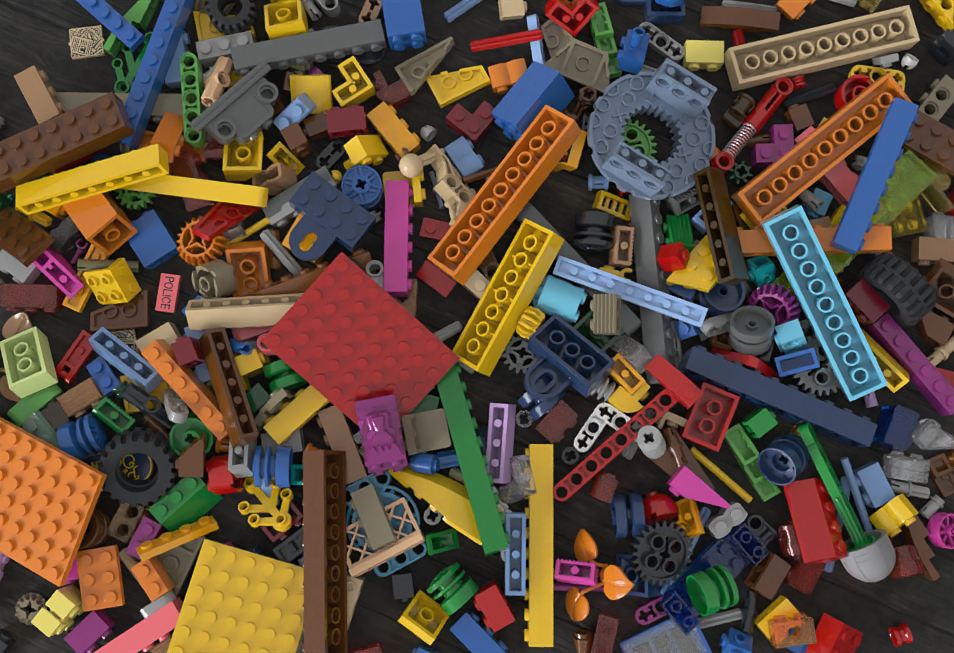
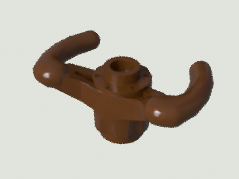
M591 86L581 88L577 98L578 103L573 113H570L567 107L561 113L578 122L582 112L591 109L596 99L603 95L597 94L596 89Z

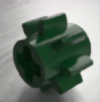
M744 161L740 165L734 162L733 169L727 171L730 174L728 180L735 182V186L740 182L745 185L747 183L746 178L752 177V174L749 173L751 166L747 167L744 165Z

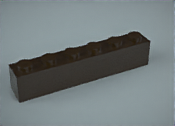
M708 166L694 173L693 176L718 283L720 285L734 286L749 280L723 169Z

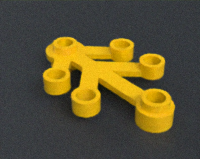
M247 477L244 481V488L249 494H255L263 505H250L247 501H242L238 505L240 513L243 515L249 513H270L273 517L260 518L258 514H251L248 517V523L254 528L258 526H273L277 531H287L292 525V517L288 511L290 502L294 497L293 492L289 488H285L280 493L282 487H276L274 485L275 478H272V491L269 499L260 489L261 487H255L254 477ZM279 493L283 499L280 512L276 508Z

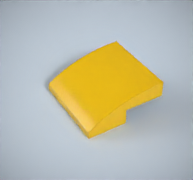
M289 75L291 102L302 93H306L317 106L310 114L325 112V110H330L333 107L331 75Z

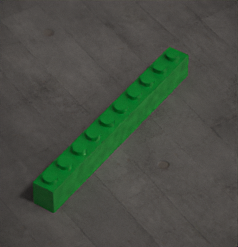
M455 363L439 380L437 387L486 556L509 549L508 544L511 543L508 531L504 532L502 524H505L503 512H498L496 506L500 504L497 492H492L491 485H494L491 473L487 474L485 466H489L486 454H481L482 440L480 435L476 436L474 429L478 428L475 417L471 418L469 411L472 410L470 399H465L464 392H467L464 380L460 381L459 374H462L460 365Z

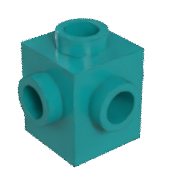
M755 256L747 260L749 281L753 282L757 288L760 285L764 286L768 282L775 281L776 267L768 256Z

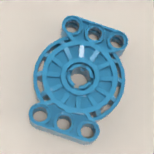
M385 470L388 480L384 484L380 483L378 476H373L372 473L346 487V491L352 493L361 489L363 482H367L369 485L374 484L384 507L402 498L395 491L402 493L406 497L407 503L410 501L413 505L415 512H412V514L417 518V524L420 528V513L416 503L404 490L390 485L392 475L388 470ZM346 501V506H350L346 516L347 527L350 525V516H353V524L357 522L359 514L357 510H352L350 502ZM403 503L395 507L393 515L403 518L405 513ZM392 517V527L395 531H399L402 520ZM405 521L401 533L409 535L415 532L413 524ZM359 528L358 534L367 536L365 529ZM347 532L349 540L352 541L353 535ZM357 536L358 543L355 541L353 546L363 550L360 546L364 547L365 538ZM426 541L421 543L424 547L423 552L417 553L411 548L404 552L406 555L405 562H399L394 557L386 562L389 566L388 571H381L379 566L374 568L375 573L378 576L384 577L423 557L427 551ZM367 547V550L371 551V553L377 552L372 547Z

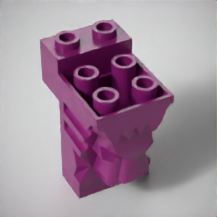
M395 395L355 402L362 446L364 447L365 467L368 468V473L378 476L385 474V470L393 469V472L405 470L404 466H408Z

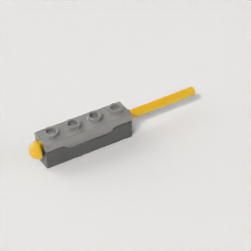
M326 166L315 171V173L338 190L340 189L338 184L342 182L343 178L340 171L332 170L330 172ZM308 176L267 201V207H261L266 217L224 243L226 248L229 243L241 242L268 224L276 228H282L289 223L290 219L297 218L299 213L290 207L289 200Z

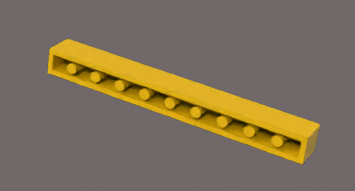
M529 444V448H525V460H528V468H525V480H528V488H525V499L528 500V507H525L526 519H528V527H526V539H528V547H526V560H528L526 580H528V588H526L524 598L528 600V608L524 609V620L528 621V629H524V641H528L529 647H553V444Z

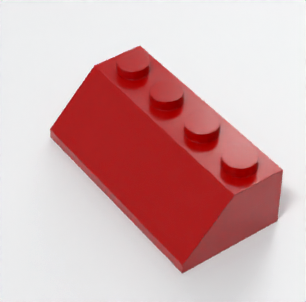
M811 478L794 481L789 485L783 486L804 563H829L847 558V548L842 539L841 527L835 515V506L831 501L830 494L823 480Z

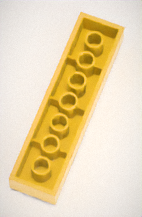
M526 218L524 219L452 350L461 362L477 372L490 377L516 330L521 316L528 308L565 239L547 228Z

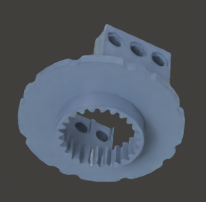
M666 58L655 72L641 71L637 75L628 74L615 80L603 91V96L598 97L593 105L594 112L589 115L587 140L588 146L593 150L591 156L596 167L607 181L616 184L617 189L622 192H631L633 197L663 200L667 196L675 197L684 193L695 185L693 174L710 166L709 158L714 155L715 128L710 122L711 115L707 106L710 104V100L717 91V88L669 58ZM646 111L647 115L653 113L655 118L661 116L660 121L666 120L665 126L671 127L669 132L674 134L671 138L675 141L672 144L674 149L670 152L671 155L659 164L656 159L652 160L640 153L641 150H635L622 142L625 139L622 134L625 132L623 128L627 124L626 122L638 113L643 115Z

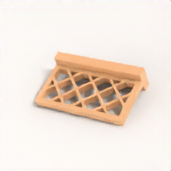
M405 497L385 507L386 511L391 509L390 514L387 513L390 522L392 517L402 520L399 531L394 530L397 533V542L379 549L375 553H370L366 551L368 547L366 542L363 550L353 547L357 536L365 537L358 534L360 528L358 521L346 527V532L354 534L350 546L347 545L349 548L347 552V565L351 577L356 578L426 541ZM402 503L405 507L403 518L393 515L395 507ZM405 521L412 523L416 530L409 535L401 533ZM352 549L362 552L360 560L352 564L350 559Z

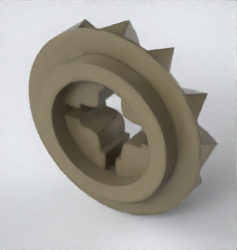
M27 593L19 598L15 605V616L19 618V622L32 625L31 621L42 607L47 609L45 599L37 593ZM31 603V608H34L36 611L31 612L29 615V611L24 609V607L30 606Z

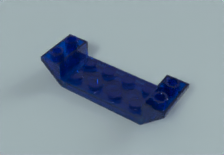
M743 522L733 527L726 536L719 539L716 538L687 567L688 570L682 572L683 577L679 575L677 581H674L666 588L660 605L687 636L701 622L697 618L699 612L692 604L687 591V576L699 571L705 572L709 567L722 564L729 570L733 579H735L749 564L757 566L770 552L747 524Z

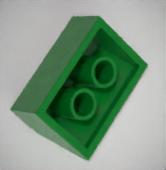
M205 475L203 477H184L169 490L165 497L160 498V501L156 502L148 510L162 526L173 532L182 525L197 522L224 497L223 495L209 492L207 487L209 479Z

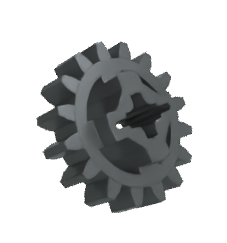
M519 334L517 338L512 335V341L508 342V346L504 350L506 353L502 354L501 357L507 359L504 365L510 364V371L515 368L516 374L520 370L526 374L527 369L539 358L527 349L528 339L521 337ZM522 341L521 345L511 347L515 342ZM521 348L525 349V353H527V356L524 355L523 358H520V355L517 353ZM509 354L514 355L517 360L516 364L512 362ZM527 359L533 360L530 364L523 366V362Z

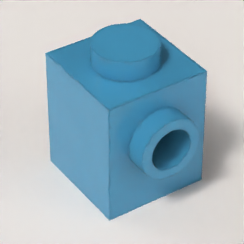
M815 188L811 193L824 202L823 206L817 205L820 209L814 211L804 201L801 204L804 206L803 210L807 218L812 220L825 216L833 198V195Z

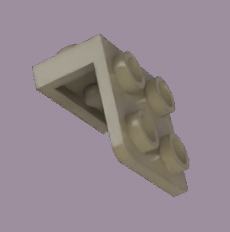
M443 408L401 416L400 426L401 430L405 433L404 447L408 451V455L451 446L449 426Z

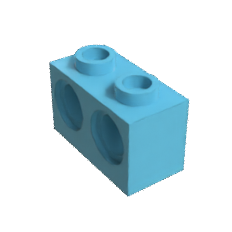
M798 319L775 326L777 334L773 336L780 353L784 351L785 355L809 349Z

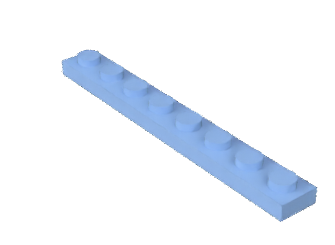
M560 255L553 271V275L606 294H618L622 300L700 328L708 308Z

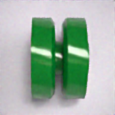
M282 359L262 368L265 378L274 379L268 384L270 393L278 388L280 390L282 388L292 390L308 383Z
M191 411L188 414L186 423L174 424L169 434V443L173 451L180 456L181 451L201 433H206L207 454L214 444L216 437L198 416Z

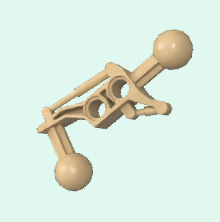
M436 144L420 156L413 153L404 155L399 162V169L408 178L419 176L423 166L432 165L437 179V184L433 189L445 201L444 206L449 208L451 218L449 224L452 226L475 197L476 191L470 189L467 184L464 185L462 183V176L445 155V150L443 148L439 149Z

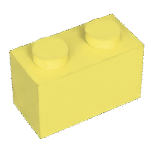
M686 40L683 46V68L689 71H697L699 69L717 71L722 67L724 63V41Z

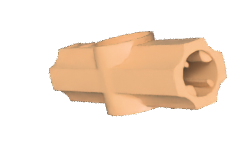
M220 56L211 75L205 79L206 87L201 96V103L205 107H209L219 99L224 89L230 85L229 77L234 66L233 61L229 57Z

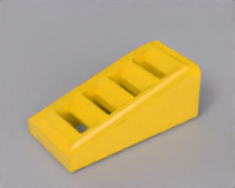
M603 190L597 192L592 209L612 214L616 218L630 222L631 215L628 200ZM612 200L611 207L608 209L609 202ZM617 203H620L618 211L616 212L615 209ZM624 205L627 206L625 215L622 214Z

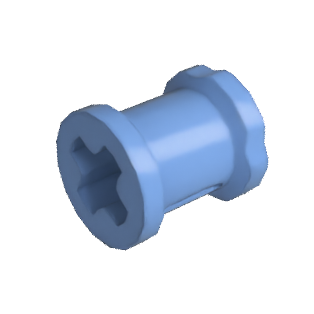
M588 175V191H592V189L608 191L609 181L604 176Z

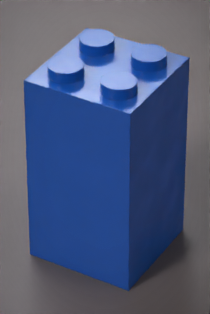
M381 0L391 51L399 52L405 50V48L413 47L417 49L427 45L420 0Z
M533 61L491 114L495 118L494 122L503 128V134L509 139L514 138L518 141L545 105L562 112L575 95L559 71Z

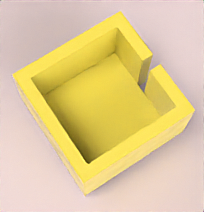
M73 584L56 590L45 604L51 610L48 611L45 607H42L31 623L48 637L55 634L59 635L64 630L68 631L75 623L74 618L83 613L81 591Z

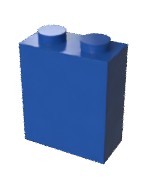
M154 209L145 211L141 215L142 217L136 221H131L138 232L128 240L143 266L150 271L179 253L176 249L179 246L175 242L177 240L160 213Z

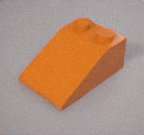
M263 240L229 243L225 249L227 264L230 263L234 267V277L237 291L232 293L233 297L261 296L259 292L260 287H263V283L271 281L268 245Z

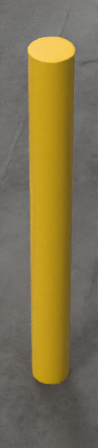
M694 446L690 448L691 453L699 462L747 503L752 501V496Z

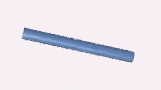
M842 457L840 461L864 530H873L848 457Z

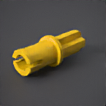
M15 206V210L28 217L30 221H35L45 227L52 224L53 219L41 211L27 215Z

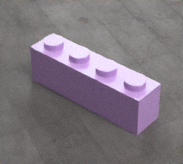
M490 403L486 452L489 466H485L487 474L491 473L494 483H511L516 405Z

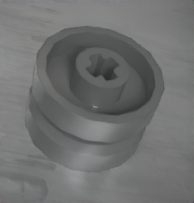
M749 305L735 310L731 315L728 338L731 347L741 354L751 356L760 355L768 351L772 345L775 327L773 315L768 310L759 306Z

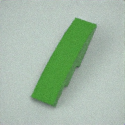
M139 0L123 17L137 30L140 28L146 31L161 0ZM111 32L103 49L109 55L116 57L123 42Z
M605 2L598 3L599 9L589 20L594 46L608 52L609 79L620 77L622 71L617 69L619 61L616 60L618 51Z
M740 423L728 429L724 438L762 502L780 493L781 491L777 485L769 482L761 474L757 463L759 452Z

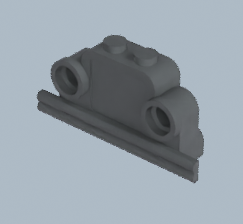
M263 60L190 122L189 125L197 133L204 129L223 145L232 143L234 139L240 144H246L249 141L254 142L259 137V132L263 129L267 130L274 123L272 121L273 106L278 97V89L273 83L268 82L263 77L272 68Z

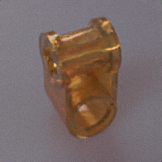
M492 250L478 266L484 277L491 281L492 277L487 274L488 270H497L499 266Z

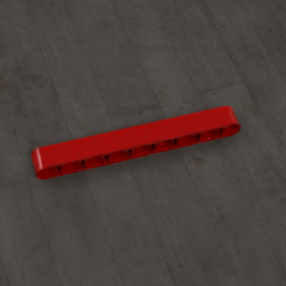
M665 388L553 488L555 499L562 502L569 500L629 447L638 436V432H633L630 429L632 423L638 422L642 427L652 426L679 401ZM663 396H667L670 398L671 404L663 406L660 403V399ZM648 409L656 412L654 419H648L645 416V412ZM624 435L627 438L626 444L618 445L615 441L617 436ZM604 448L612 450L610 458L605 459L601 456V451ZM590 461L597 463V469L593 472L588 471L586 468L587 463ZM575 474L582 476L583 480L579 485L572 483V477ZM560 487H565L568 491L567 496L564 498H560L557 495V490Z

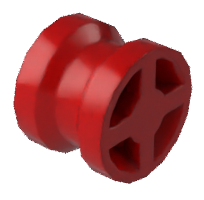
M901 623L899 627L891 626L888 628L890 639L896 647L901 646L905 642L908 644L913 642L912 633L906 623Z

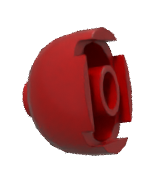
M657 491L648 493L646 495L647 498L643 500L645 524L647 523L652 526V520L659 523L660 519L665 520L670 517V520L680 514L675 501L669 495L658 494Z

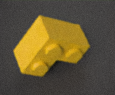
M354 56L337 65L346 82L332 90V93L341 108H349L350 105L354 104L359 105L376 94L373 84Z

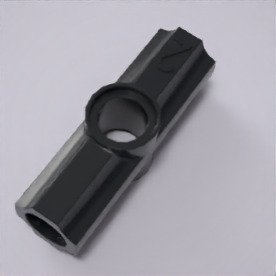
M130 382L121 393L120 397L138 408L142 414L150 416L168 430L175 424V422L169 420L164 404L157 397L151 396L134 383ZM147 401L154 404L153 411L147 409Z

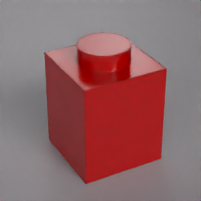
M682 242L662 245L656 260L665 273L683 270L687 267L690 253Z

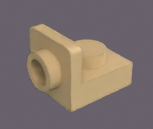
M668 411L656 422L655 427L661 430L666 420L668 426H674L677 429L678 426L684 427L687 419Z

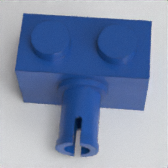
M635 27L633 30L628 29L626 36H622L619 47H622V50L619 49L616 60L619 61L617 69L638 74L641 71L650 35L645 34L643 28Z

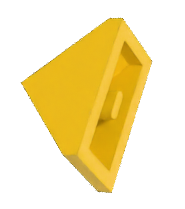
M280 141L267 154V157L273 164L281 163L296 170V176L305 168Z

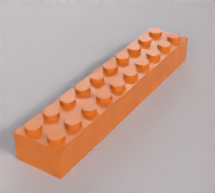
M890 73L883 75L734 193L731 198L754 227L761 225L760 222L775 215L877 133L890 103L895 97L911 103L912 101Z
M545 105L427 258L436 267L464 286L582 131L576 121Z

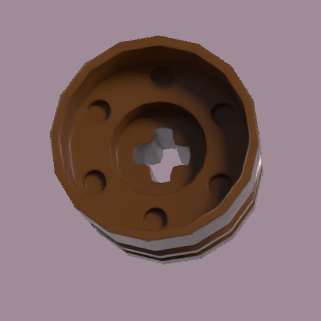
M94 508L88 523L90 526H87L79 549L97 548L108 540L112 531V522L107 512L100 508Z

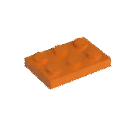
M118 545L78 551L76 559L83 612L125 605Z

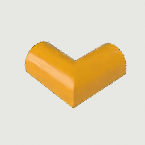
M684 498L675 502L680 514L678 515L679 521L674 523L686 530L685 534L690 539L704 534L705 531L696 500Z

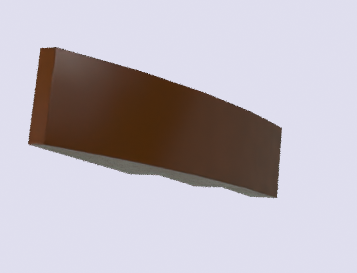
M702 6L700 25L701 27H720L721 30L742 29L743 32H779L781 12L745 7Z
M916 515L915 522L907 527L905 524L901 527L914 560L925 578L935 581L941 576L929 561L935 554L924 540L930 533Z

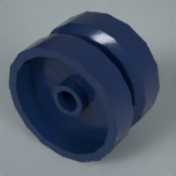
M717 282L709 293L698 291V305L708 308L706 314L711 317L733 312L745 299L746 289L744 282L734 286L720 285Z
M544 376L535 386L539 389H544L552 379L549 376ZM564 391L551 401L536 400L526 392L517 402L523 408H527L534 402L536 405L529 410V415L536 421L544 413L547 414L554 408L567 392Z
M629 493L627 504L623 494L611 495V521L615 538H626L628 530H630L633 537L634 535H641L639 528L645 531L644 506L640 493Z

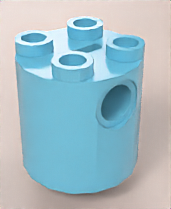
M548 274L544 277L532 300L534 308L540 309L551 317L556 313L564 321L571 324L572 322L576 323L580 314V310H578L579 304H584L587 292L584 291L585 288L575 286Z

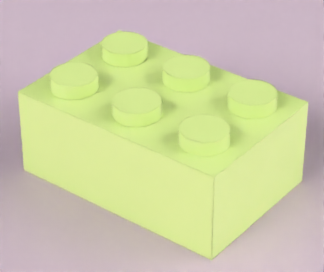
M36 326L0 341L9 389L21 399L58 383L48 338Z

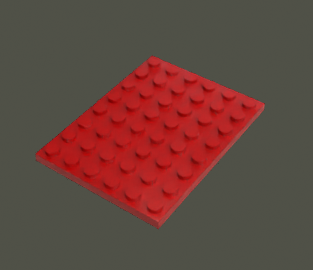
M343 252L335 258L261 340L262 343L358 426L355 402L394 394L399 421H401V416L409 415L459 360V357Z

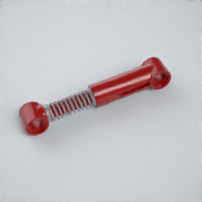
M780 77L768 88V91L744 119L742 127L718 155L710 160L711 167L723 169L724 173L733 167L736 155L740 153L750 138L761 130L784 99L793 91V83L789 78ZM770 100H773L770 103V105L766 108V105L770 102Z

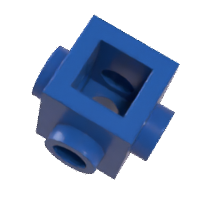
M730 628L726 634L721 636V653H752L753 636Z

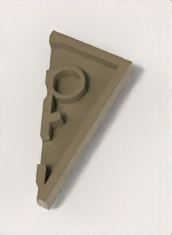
M452 37L394 67L411 96L418 91L455 43Z

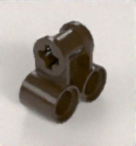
M741 92L720 121L736 131L757 102L751 96Z

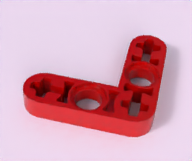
M712 348L710 352L711 354H721L726 357L725 360L730 362H740L746 369L759 370L767 378L769 376L779 378V373L756 357Z

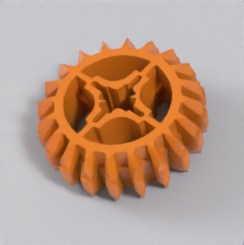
M199 216L198 219L192 218L191 223L186 222L185 228L180 227L182 233L177 234L180 239L175 241L179 245L176 249L180 252V257L193 266H199L218 259V255L224 256L221 251L226 249L224 243L228 242L225 237L227 235L226 231L211 241L203 238L201 240V237L193 234L192 228L203 216Z

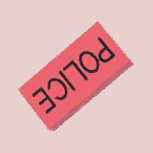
M161 273L155 307L156 311L176 314L182 276Z

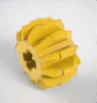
M529 306L516 326V333L529 340V337L545 321V313L536 307Z

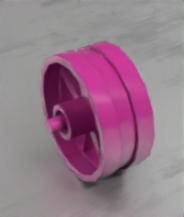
M945 512L935 513L931 516L927 525V530L930 533L928 535L930 542L940 548L954 549V514Z

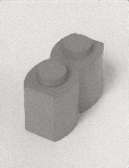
M729 502L731 505L729 509L722 507L718 514L708 518L704 527L712 537L719 539L726 536L731 531L732 526L739 525L746 519L748 513L738 502Z

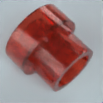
M793 521L778 525L780 537L778 538L781 555L793 556L802 554Z
M915 545L894 547L896 560L894 568L889 574L890 580L925 574L920 555L917 554Z

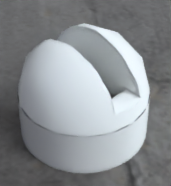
M906 53L901 60L902 67L907 65L906 69L910 70L917 65L919 60L915 56Z

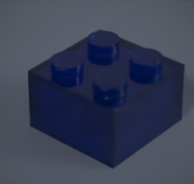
M900 405L882 406L876 422L877 428L872 443L889 450L907 451L913 441V432L919 426L920 414Z

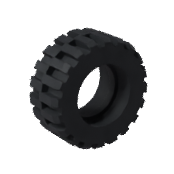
M892 253L878 254L858 273L857 279L863 278L890 306L885 313L888 312L897 324L913 326L936 305V293L933 291L931 284L927 282V279L916 268L912 267L909 262L902 260L901 257L895 256Z
M135 427L134 431L128 428L123 430L121 435L117 433L113 436L112 441L106 444L100 457L98 470L107 475L102 489L104 492H110V498L113 500L119 499L120 504L125 505L127 502L131 503V507H137V504L148 506L150 501L156 503L160 501L161 496L165 497L169 493V489L173 487L178 469H175L177 454L173 451L169 438L163 439V433L158 431L155 434L152 432V428H147L146 431L141 430V427ZM128 454H146L156 462L158 472L149 479L135 480L128 477L122 471L120 461Z

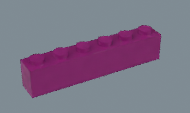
M888 312L880 316L874 323L866 325L865 328L879 345L910 373L909 379L936 411L941 416L954 414L953 387Z

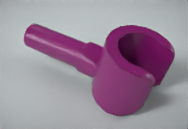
M82 238L76 242L78 249L70 261L72 264H75L79 256L90 248L88 242L84 247H81L84 243Z

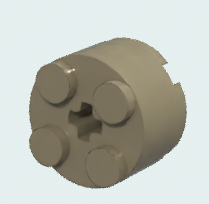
M215 259L199 265L192 272V284L195 291H199L202 294L200 296L201 299L224 298L237 291L234 267L221 259Z

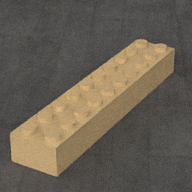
M907 5L731 47L724 54V63L732 90L738 91L775 82L780 77L791 78L907 50L918 43L920 38L910 6Z

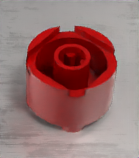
M857 74L844 81L834 94L836 110L841 109L871 85L873 81L870 80V77Z
M229 454L213 456L205 464L209 475L207 482L208 490L216 495L242 492L244 489L241 488V485L246 477L236 478L228 470Z

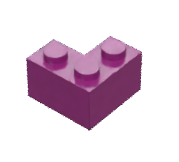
M793 124L773 125L768 130V133H770L768 138H771V143L755 144L750 149L751 168H767L794 146Z

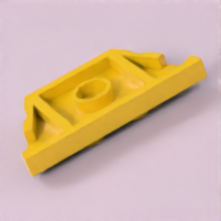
M707 235L691 251L686 269L674 271L666 279V284L671 286L672 284L682 285L686 289H697L707 293L716 285L718 279Z

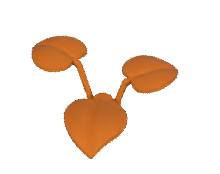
M583 528L579 530L575 539V556L579 562H590L591 564L594 562L596 566L602 567L603 569L599 573L602 582L597 583V587L590 586L581 592L577 587H572L568 590L565 605L570 618L574 622L583 621L589 614V602L583 596L585 593L604 585L605 595L611 600H617L624 597L634 587V584L626 577L621 567L616 565L608 566V564H601L593 560L598 556L597 545L592 536Z

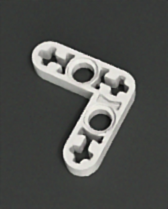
M600 403L574 440L575 448L581 453L589 451L606 425L618 431L620 428L615 425V420L622 417L627 423L631 418L608 403ZM605 407H608V412L613 415V412L617 413L612 418L611 423L608 421L610 419L609 416H601L600 408L605 409ZM592 422L599 425V430L596 433H591L588 430V426ZM632 423V429L638 430V428H642L639 423ZM586 431L589 436L594 438L592 440L588 438L586 441L588 446L580 449L578 440H584L586 435L583 432Z

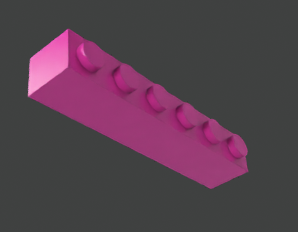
M386 180L383 289L392 297H408V291H412V279H409V272H412V260H409V253H413V243L409 242V235H413V223H410V217H413V205H410V198H413L414 193L413 187H410L409 180Z

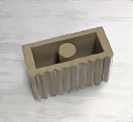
M594 294V299L590 302V308L593 311V319L590 321L591 331L595 335H621V296L618 294Z

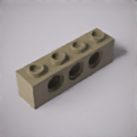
M947 75L941 79L936 78L929 86L931 88L929 93L925 92L918 100L920 104L917 110L925 113L924 109H927L929 111L928 116L937 121L940 120L954 102V80Z

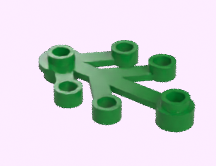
M148 32L144 35L146 37L144 40L146 45L136 61L133 56L134 51L131 49L125 51L127 46L125 44L122 45L121 49L125 53L129 69L126 78L123 72L125 63L120 58H115L112 61V66L116 71L118 79L114 86L115 93H130L153 32ZM118 62H121V65L119 67H116V64ZM127 87V89L123 92L122 88Z

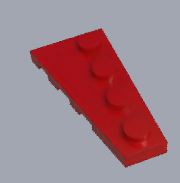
M218 202L192 228L193 234L211 241L261 209V207Z

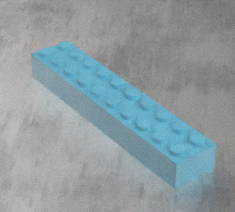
M797 204L760 222L845 397L851 402L887 386L885 377L802 205Z

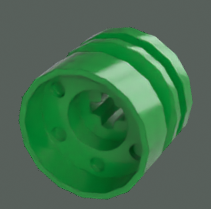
M458 562L444 568L435 576L430 586L426 589L429 594L438 589L437 593L433 596L434 600L441 596L445 597L440 607L448 616L462 607L479 589V586L471 577L464 581L461 580L465 574L464 569L457 574L455 573L460 567Z
M717 564L707 568L705 572L699 571L687 576L686 586L689 597L701 616L706 617L718 612L720 608L726 609L729 606L732 607L738 604L739 594L736 583L724 565Z

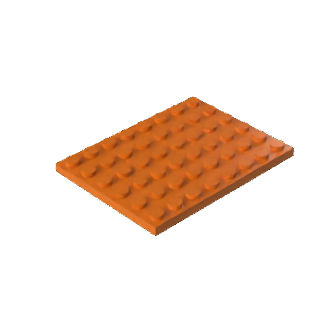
M0 417V552L58 587L64 586L107 475Z

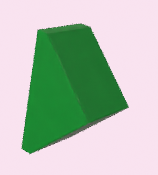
M455 528L428 532L425 535L428 555L459 548L458 535Z

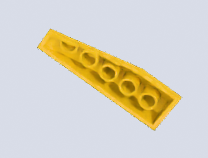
M232 71L230 74L231 82L228 90L243 78L242 76H237L236 71ZM262 131L259 132L260 135L254 142L249 141L246 144H240L234 139L232 143L224 145L222 170L227 181H246L262 172L264 141Z
M410 464L404 466L405 470L393 472V469L388 470L406 488L411 487L418 499H425L430 504L429 508L433 512H440L444 516L442 520L474 542L482 545L468 493L464 485L438 473L433 475L415 472L410 468Z

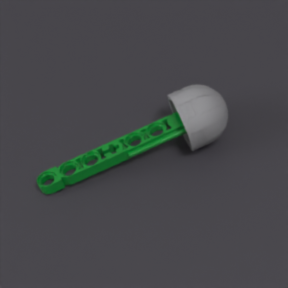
M809 422L799 425V433L853 541L849 545L846 540L844 541L848 556L847 558L840 559L844 568L850 575L864 582H877L886 578L893 570L896 560L895 550L886 531L882 529L863 531L812 425Z

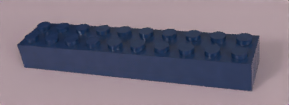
M696 345V347L693 346L683 352L678 370L686 377L700 383H708L739 396V400L758 408H769L775 415L798 425L809 422L815 432L849 447H870L877 428V424L871 422V418L862 415L856 416L850 409H840L835 407V403L831 401L817 399L815 394L809 392L802 393L794 385L787 384L786 386L781 384L780 380L775 377L769 376L767 378L762 375L761 371L746 369L740 362H730L725 360L726 357L721 354L707 352L705 347Z

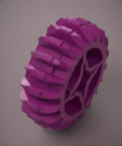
M769 282L764 286L760 285L751 293L752 295L748 299L749 304L747 306L762 307V301L764 309L773 315L775 326L800 318L801 308L798 307L800 302L794 300L797 297L796 294H790L791 288L784 289V284L778 287L777 282L772 285ZM784 306L787 310V316L785 315Z

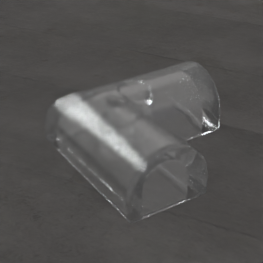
M519 455L509 459L513 481L498 488V497L504 504H512L537 493L529 455Z

